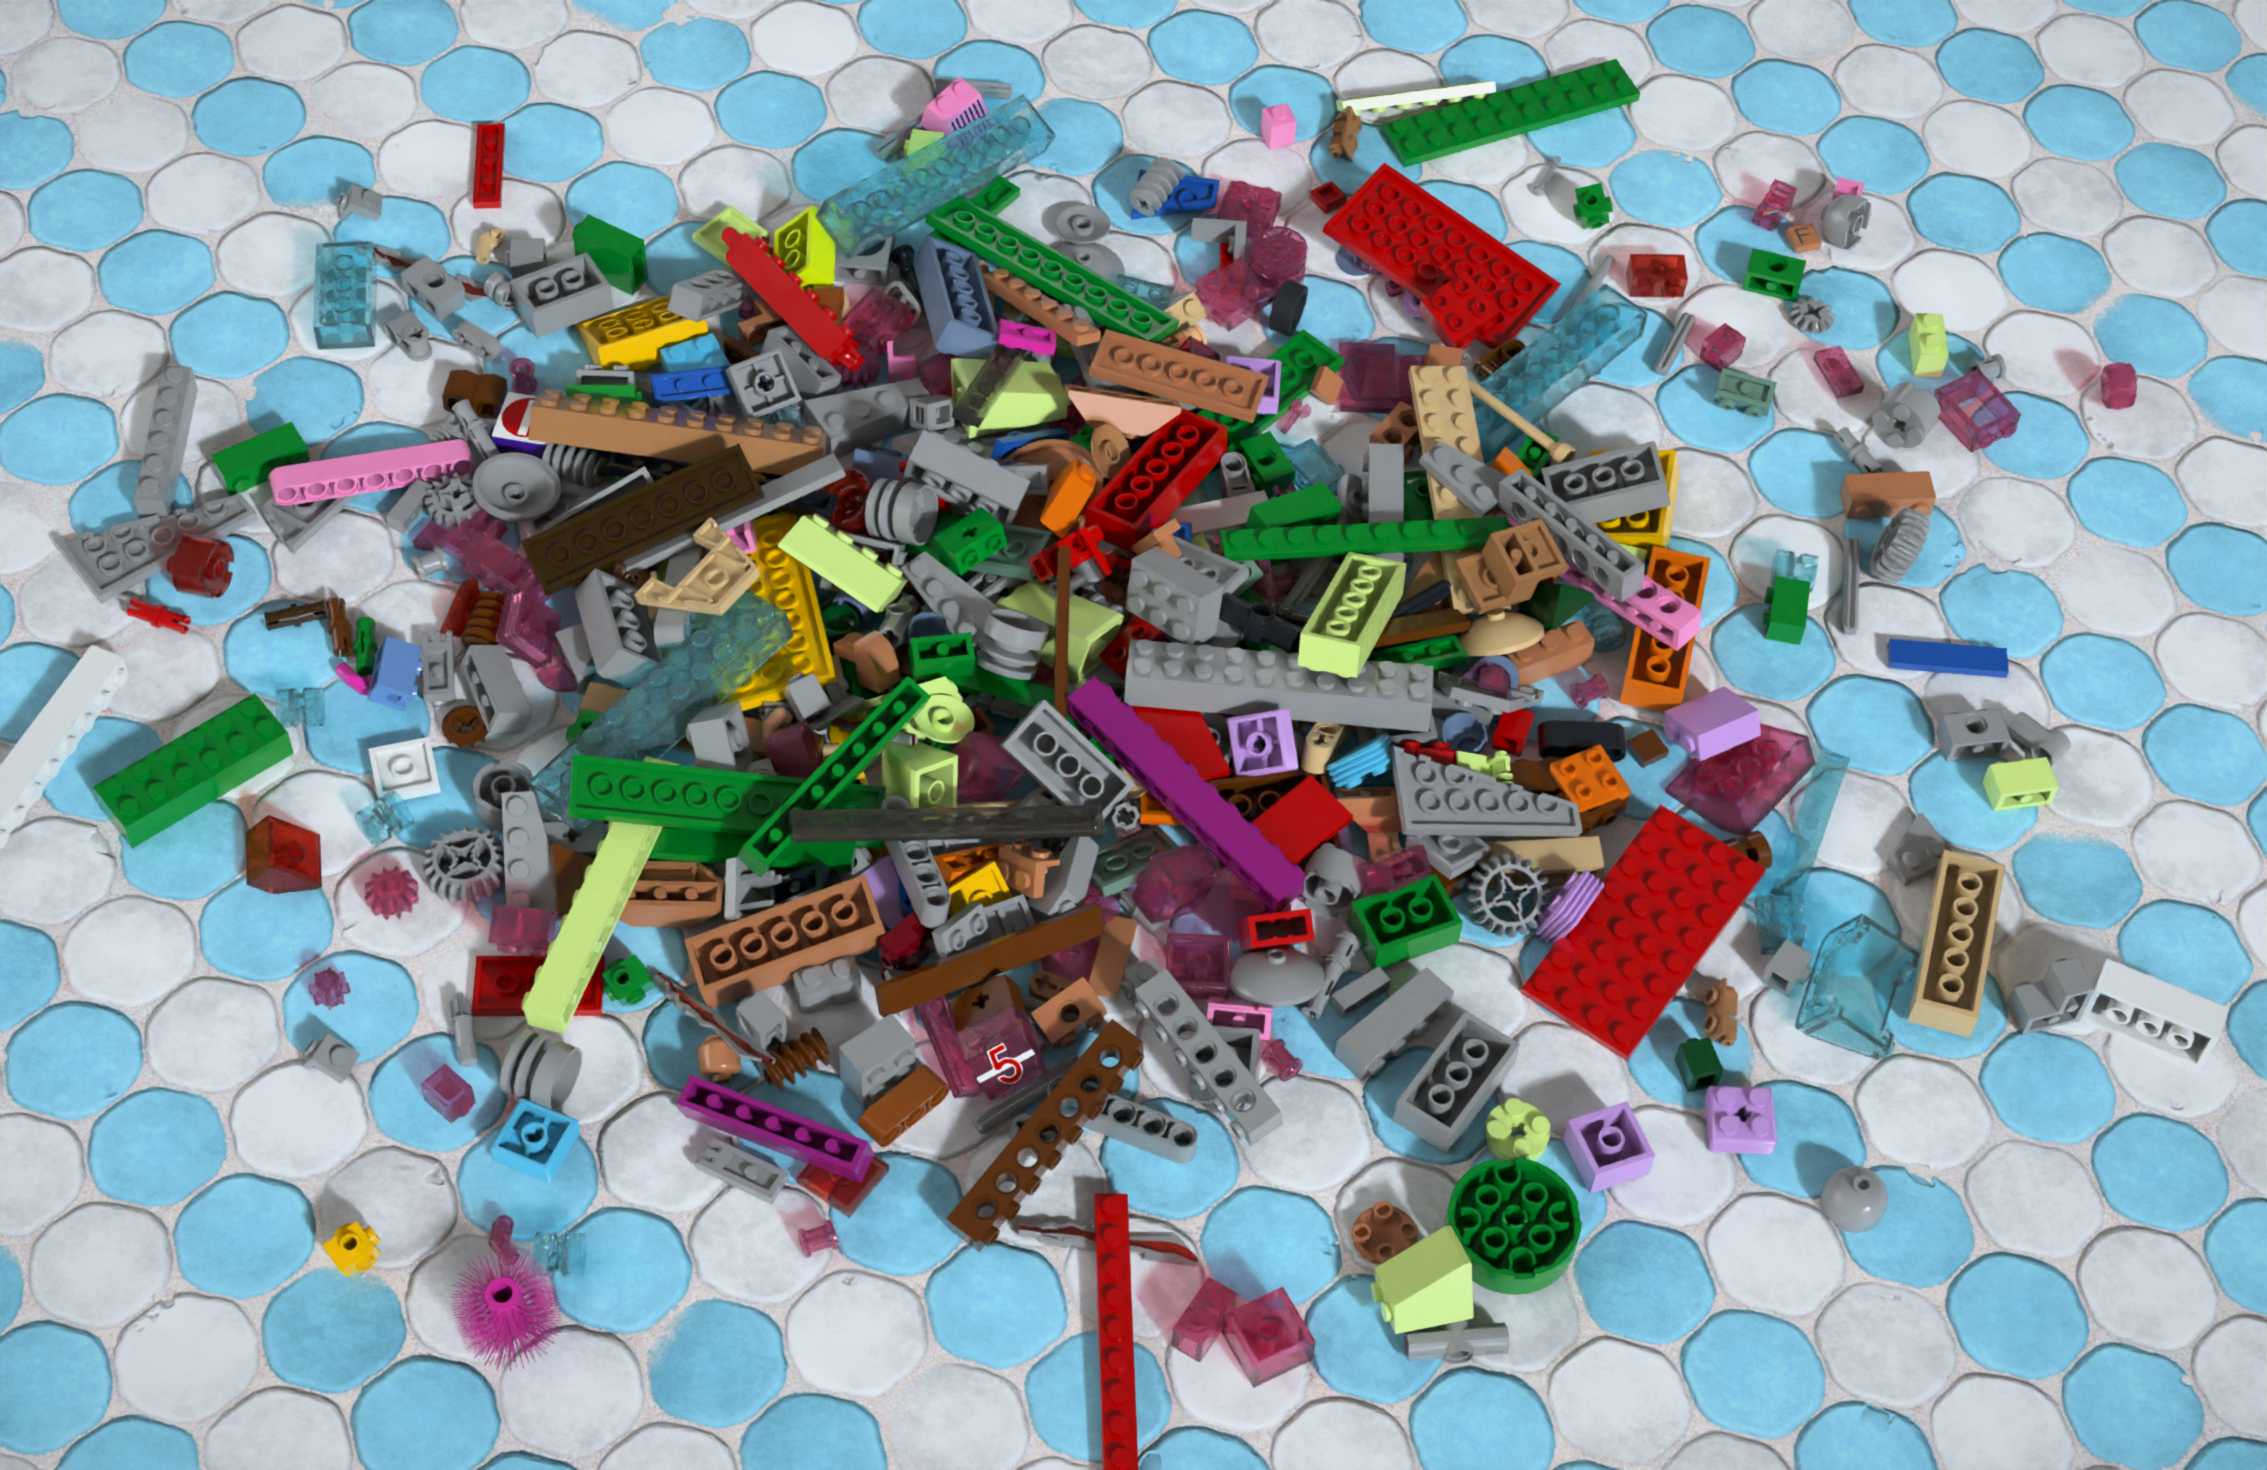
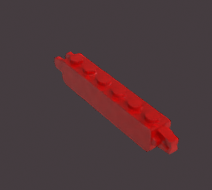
M732 227L726 228L721 235V239L730 248L726 253V261L822 359H826L832 366H841L843 364L855 372L865 361V358L857 348L860 344L853 338L855 332L844 322L839 324L835 320L838 315L826 304L822 307L818 303L821 298L811 288L808 287L805 290L801 286L804 281L793 270H790L788 273L784 269L787 263L775 252L771 255L767 251L770 246L757 235L754 239L746 232L742 235Z

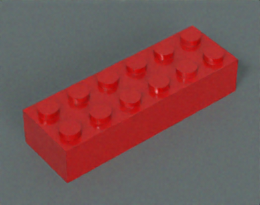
M1182 408L1179 415L1151 435L1086 507V528L1098 525L1104 534L1103 541L1136 555L1130 546L1143 539L1154 528H1160L1219 462L1222 456L1227 453V426Z

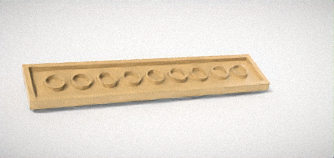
M1410 366L1408 375L1423 455L1441 441L1484 463L1466 366ZM1426 470L1434 520L1479 518ZM1493 511L1485 517H1494ZM1483 549L1440 551L1445 580L1451 583V594L1448 596L1450 608L1458 609L1463 615H1478L1453 565L1458 559L1482 553ZM1511 605L1499 609L1504 610V612H1510Z

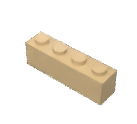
M1579 835V837L1573 838L1548 837L1538 840L1517 839L1504 842L1490 840L1485 842L1493 849L1491 857L1496 856L1500 864L1501 856L1504 853L1509 854L1511 862L1515 854H1520L1522 858L1521 865L1526 859L1533 860L1530 871L1536 867H1541L1542 871L1537 876V879L1548 878V882L1541 885V887L1565 885L1574 873L1580 876L1585 870H1589V874H1594V878H1599V882H1601L1605 864L1599 836L1588 837L1586 835ZM1490 858L1483 861L1490 867H1492L1490 863ZM1479 864L1474 866L1475 872L1484 874ZM1510 869L1504 870L1506 877H1509L1514 885L1518 886L1528 882L1520 873ZM1495 875L1488 882L1486 891L1496 890Z

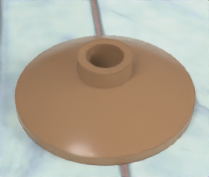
M1104 424L1095 429L1091 438L1092 458L1101 475L1111 480L1130 460V448L1122 432L1115 426Z

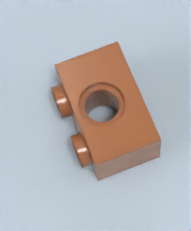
M1084 976L1031 1012L1033 1019L1055 1050L1060 1046L1065 1049L1075 1043L1080 1032L1086 1028L1089 1030L1095 1029L1105 1021L1103 1016L1108 1014L1105 1006ZM1067 1010H1078L1080 1012L1079 1018L1072 1023L1063 1021V1015Z

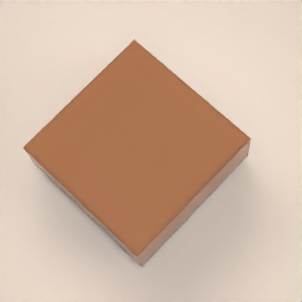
M1320 366L1309 391L1326 405H1334L1344 380L1327 366Z

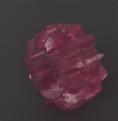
M859 345L857 347L865 361L855 372L843 364L841 366H832L842 376L840 382L844 388L852 385L855 390L857 386L867 388L868 383H875L880 372V363L877 352L871 351L869 345L864 347Z
M2116 362L2104 367L2101 375L2100 394H2102V402L2107 409L2123 410V408H2130L2134 405L2137 397L2136 389L2138 387L2135 376L2136 371L2131 363Z
M396 865L392 871H388L383 866L382 874L372 873L371 881L365 883L366 896L364 898L366 905L371 907L372 913L375 916L382 914L388 920L391 915H396L400 919L402 916L401 912L412 913V905L418 903L419 887L417 881L412 879V874L409 870L401 872L400 868Z

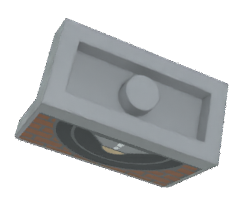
M1053 459L996 461L1000 467L1009 471H1018L1030 481L1025 495L1049 494V469L1053 466Z

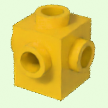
M357 1221L353 1224L349 1222L339 1227L333 1234L335 1237L322 1245L339 1271L348 1278L357 1271L362 1273L370 1269L377 1262L375 1258L382 1254L376 1246L381 1240L370 1225L364 1228Z

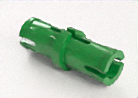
M361 617L356 621L357 633L356 640L353 643V650L356 653L355 671L358 675L366 677L373 673L378 643L375 640L376 622L370 617Z

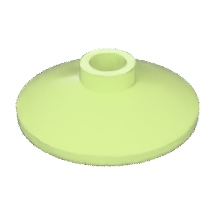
M931 695L924 709L914 718V722L922 734L934 741L957 743L970 736L974 728L975 719L970 708L959 699L948 695Z

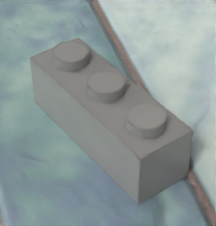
M416 479L408 487L406 493L398 499L396 505L388 511L386 518L389 528L405 534L426 508L425 499L428 498L426 491L427 489H433V485Z
M1379 966L1375 969H1369L1360 978L1352 979L1345 987L1337 988L1332 993L1330 1005L1341 1018H1344L1387 992L1391 979Z

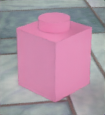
M1288 103L1262 109L1260 132L1269 150L1294 144L1297 121Z

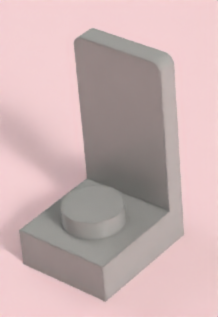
M1193 218L1191 240L1229 243L1228 252H1234L1233 264H1244L1247 221Z

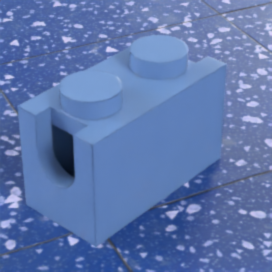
M386 636L376 653L367 700L401 711L404 709L407 700L414 701L418 691V684L415 683V678L419 676L423 661L419 659L421 647Z

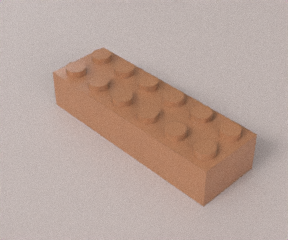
M864 874L687 938L684 942L700 993L706 1005L713 1009L755 994L761 990L763 991L793 980V974L804 967L812 965L824 966L833 959L844 956L856 957L878 949L879 940L887 933L872 890Z

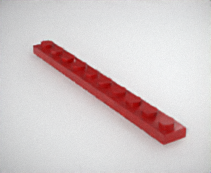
M1095 1193L1093 1200L1102 1470H1138L1128 1194Z

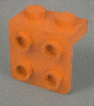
M1601 744L1550 764V774L1568 801L1578 804L1579 812H1584L1617 798L1621 799L1618 813L1626 810L1631 789Z

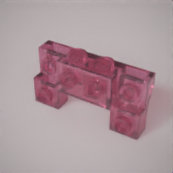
M483 508L466 524L456 530L447 532L438 541V544L446 554L463 564L461 569L473 580L478 577L481 583L490 591L498 590L505 596L510 594L521 602L540 583L528 557L523 561L517 552L498 541L508 530L503 521L498 517L496 519L491 518L489 513Z

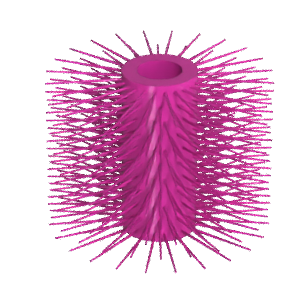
M503 1247V1265L499 1263L500 1277H498L494 1260L493 1264L497 1278H495L486 1258L489 1271L485 1270L483 1273L480 1270L485 1278L477 1269H473L479 1274L478 1276L475 1275L479 1278L475 1280L480 1286L477 1285L478 1287L466 1282L470 1286L465 1285L462 1288H467L472 1292L467 1291L465 1294L470 1295L462 1296L467 1298L454 1301H467L461 1302L463 1306L457 1305L460 1306V1309H465L463 1311H466L457 1314L461 1315L457 1317L461 1318L458 1321H463L464 1323L459 1326H464L462 1329L465 1330L462 1332L467 1331L465 1334L469 1333L470 1337L466 1340L472 1338L471 1340H477L472 1346L485 1342L486 1346L480 1353H483L487 1348L486 1355L490 1351L492 1343L494 1344L493 1349L494 1347L496 1349L495 1354L498 1352L499 1346V1352H501L503 1343L505 1354L507 1348L508 1366L510 1348L511 1371V1351L512 1356L515 1357L513 1339H515L520 1355L516 1340L518 1338L528 1360L525 1347H528V1339L536 1348H540L538 1344L534 1343L535 1341L539 1343L534 1338L547 1339L540 1334H535L537 1333L536 1331L547 1335L544 1332H547L548 1329L542 1326L547 1327L550 1324L545 1323L553 1324L555 1322L549 1321H558L552 1319L560 1318L549 1317L546 1314L555 1316L561 1314H550L560 1312L553 1311L560 1308H553L552 1310L550 1308L560 1305L551 1306L556 1304L550 1302L556 1301L552 1300L555 1297H551L555 1295L551 1294L555 1291L548 1289L551 1286L546 1287L549 1284L544 1285L547 1283L545 1281L547 1278L543 1279L544 1277L539 1280H534L537 1273L535 1272L537 1269L534 1270V1267L532 1273L528 1276L529 1269L527 1270L526 1268L527 1264L520 1273L521 1268L519 1270L518 1263L516 1268L513 1265L511 1274L513 1260H511L509 1270V1262L507 1268L506 1259L505 1277ZM528 1300L533 1301L530 1304H525ZM483 1314H489L485 1318L481 1317ZM502 1350L501 1357H500L501 1362H502L503 1350Z

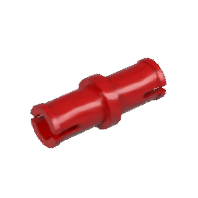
M132 598L129 602L130 605L140 608V610L128 607L127 615L150 622L153 627L160 628L162 626L181 634H186L189 630L188 627L178 624V622L190 625L191 617L168 610L165 605L158 604L156 606L137 598Z

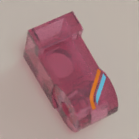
M1775 179L1770 186L1769 192L1758 206L1753 216L1752 224L1773 232L1792 208L1797 188Z

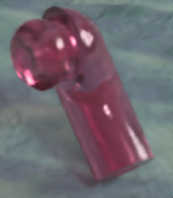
M501 1215L492 1224L488 1245L497 1256H500L502 1261L504 1247L505 1264L507 1259V1266L508 1262L509 1266H511V1260H513V1265L514 1261L516 1262V1259L518 1260L520 1254L517 1251L515 1253V1249L510 1244L514 1221L507 1215Z

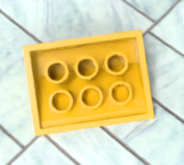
M668 295L575 324L594 364L601 366V370L612 371V366L630 367L629 371L647 370L651 368L652 364L661 362V349L709 334L706 320L695 322L668 311Z
M1595 450L1590 452V456L1615 450ZM1658 450L1667 483L1670 506L1594 524L1618 543L1648 550L1645 560L1650 559L1653 546L1669 548L1680 476L1676 450Z

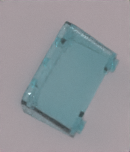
M1863 913L1829 931L1820 944L1812 968L1813 972L1809 978L1795 1021V1028L1806 1036L1875 1060L1888 1057L1895 1047L1894 1034L1887 1029L1884 1030L1895 991L1898 985L1905 981H1911L1917 974V963L1920 953Z

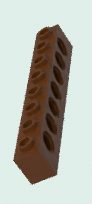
M1111 1019L946 1218L948 1229L978 1252L985 1245L991 1246L1000 1234L999 1228L1006 1219L1011 1221L1017 1215L1021 1208L1020 1202L1027 1194L1031 1196L1037 1191L1042 1183L1040 1178L1048 1169L1052 1171L1059 1164L1063 1157L1061 1153L1068 1144L1074 1145L1079 1140L1085 1123L1089 1119H1096L1104 1107L1102 1103L1108 1095L1114 1096L1124 1083L1123 1077L1130 1069L1132 1071L1136 1070L1142 1063L1145 1056L1143 1054V1041ZM1108 1057H1114L1119 1061L1113 1067H1107L1102 1064L1103 1060ZM1087 1082H1095L1099 1085L1096 1090L1091 1092L1082 1089V1086ZM1069 1106L1078 1109V1112L1070 1117L1061 1114V1111ZM1047 1131L1057 1134V1137L1050 1142L1043 1141L1040 1138ZM1026 1156H1032L1037 1159L1036 1163L1030 1167L1022 1166L1020 1161ZM1006 1181L1016 1184V1187L1010 1192H1002L999 1190V1186ZM989 1206L995 1209L994 1214L990 1217L983 1218L978 1215L979 1210L983 1207Z

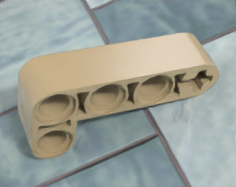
M1309 722L1308 725L1313 726V728L1306 736L1300 764L1301 768L1313 774L1325 773L1327 766L1336 758L1352 734L1353 725Z

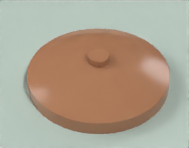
M1060 439L1041 440L1027 444L1011 453L1004 460L1053 459V466L1049 469L1050 487L1052 481L1075 458L1082 464L1089 465L1097 476L1094 490L1065 536L1067 537L1086 526V507L1105 487V479L1096 468L1091 452L1081 445ZM1025 495L1011 525L1052 531L1040 521L1048 495ZM1054 533L1056 539L1055 541L1061 540V538Z

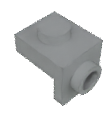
M351 184L346 193L342 192L338 199L337 208H340L339 219L345 221L352 212L377 222L381 216L383 195Z
M327 1033L319 1040L314 1038L303 1053L307 1059L302 1067L308 1070L314 1066L332 1079L342 1083L356 1063L360 1053Z

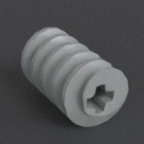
M1156 158L1129 193L1128 198L1133 208L1145 216H1154V211H1158L1162 207V203H1165L1168 199L1167 195H1171L1173 188L1178 186L1179 180L1184 178L1183 169L1168 158Z
M555 443L547 445L542 460L556 471L559 478L564 477L566 481H574L577 485H584L588 489H594L602 482L606 474V465L609 462L607 456H602L598 462V453L592 452L588 457V450L586 448H582L578 453V447L570 446L568 449V445L558 444L557 446Z

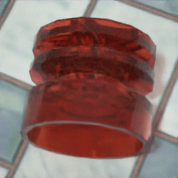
M843 468L846 475L844 478L818 489V491L838 495L839 502L829 524L835 529L872 537L866 528L865 508L874 482L858 469Z

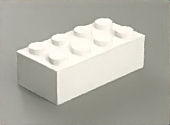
M2106 958L2093 984L2095 991L2080 1021L2201 1070L2220 1037L2229 1008L2215 1000L2206 999L2189 992L2183 987L2174 986L2157 979L2153 975L2144 974L2127 967L2121 962H2115Z

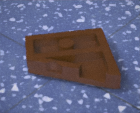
M552 843L549 851L550 855H552L554 873H552V879L556 891V913L564 916L565 914L568 915L572 907L575 891L581 889L584 883L585 871L588 865L593 864L595 859Z

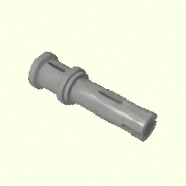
M1345 930L1336 932L1334 936L1335 942L1331 950L1326 952L1323 957L1325 965L1323 968V988L1315 997L1306 1001L1301 1009L1306 1017L1310 1019H1319L1339 977L1349 970L1351 966L1350 959L1354 951L1359 950L1361 946V941L1351 932Z

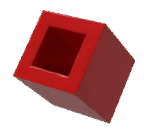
M1525 708L1509 713L1503 712L1495 730L1492 748L1521 757L1532 729L1535 713L1527 711Z

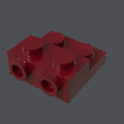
M915 910L879 940L880 975L884 981H886L884 972L887 969L913 971L921 968L920 954L924 955L931 949L925 945V942L933 939L932 932L934 929L922 925L918 920Z

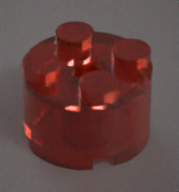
M183 534L174 556H170L167 561V572L172 573V581L176 591L205 598L221 597L228 589L233 572H229L228 567L229 562L234 563L233 549L226 541L193 534Z

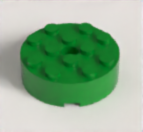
M1515 1157V1160L1496 1161V1158L1487 1160L1467 1171L1453 1189L1444 1226H1452L1472 1264L1473 1282L1494 1292L1520 1295L1542 1290L1553 1284L1565 1273L1576 1250L1582 1221H1580L1577 1198L1562 1177L1538 1162Z

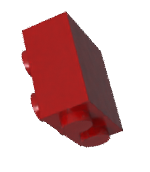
M1466 271L1423 298L1419 306L1420 314L1444 345L1463 350L1473 343L1475 337L1480 334L1485 336L1494 330L1499 314Z

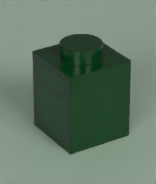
M1710 1037L1703 1039L1691 1038L1679 1044L1674 1061L1687 1092L1705 1089L1709 1086H1718L1723 1068Z

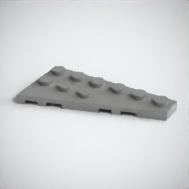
M241 494L205 502L201 508L187 511L185 507L175 510L176 514L160 518L159 514L114 525L110 531L93 534V531L82 533V538L70 541L62 538L54 541L57 549L102 604L258 518L256 511Z
M1393 746L1390 751L1403 835L1579 837L1583 832L1577 803L1545 793L1540 795L1523 790V786L1514 783L1511 786L1496 782L1494 777L1453 764L1449 766L1431 761V757L1422 754L1419 757L1404 753V749Z

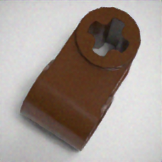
M1509 339L1489 353L1482 355L1474 364L1473 372L1477 375H1482L1489 381V386L1493 390L1498 389L1505 382L1523 371L1526 346L1520 340Z

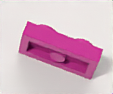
M1000 319L998 343L1008 348L1031 350L1040 355H1054L1056 331Z

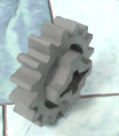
M456 472L451 479L444 475L442 476V483L434 481L432 483L433 489H427L426 508L430 519L435 518L436 525L438 526L445 522L446 529L457 525L458 530H462L463 524L467 523L468 526L473 527V520L482 521V513H488L478 504L472 490L473 479L470 480L469 473H466L463 478H459Z

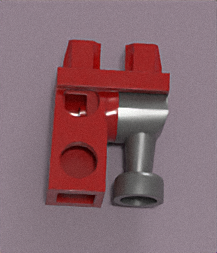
M1094 525L1088 528L1086 526L1082 527L1027 559L1042 583L1056 575V560L1059 546L1069 547L1071 549L1070 570L1073 573L1070 576L1069 599H1071L1073 590L1079 587H1089L1114 572L1112 568L1119 562V558L1111 549L1103 553L1101 552L1096 543L1104 539V534L1098 525ZM1056 580L1049 585L1050 593L1054 599L1056 596Z

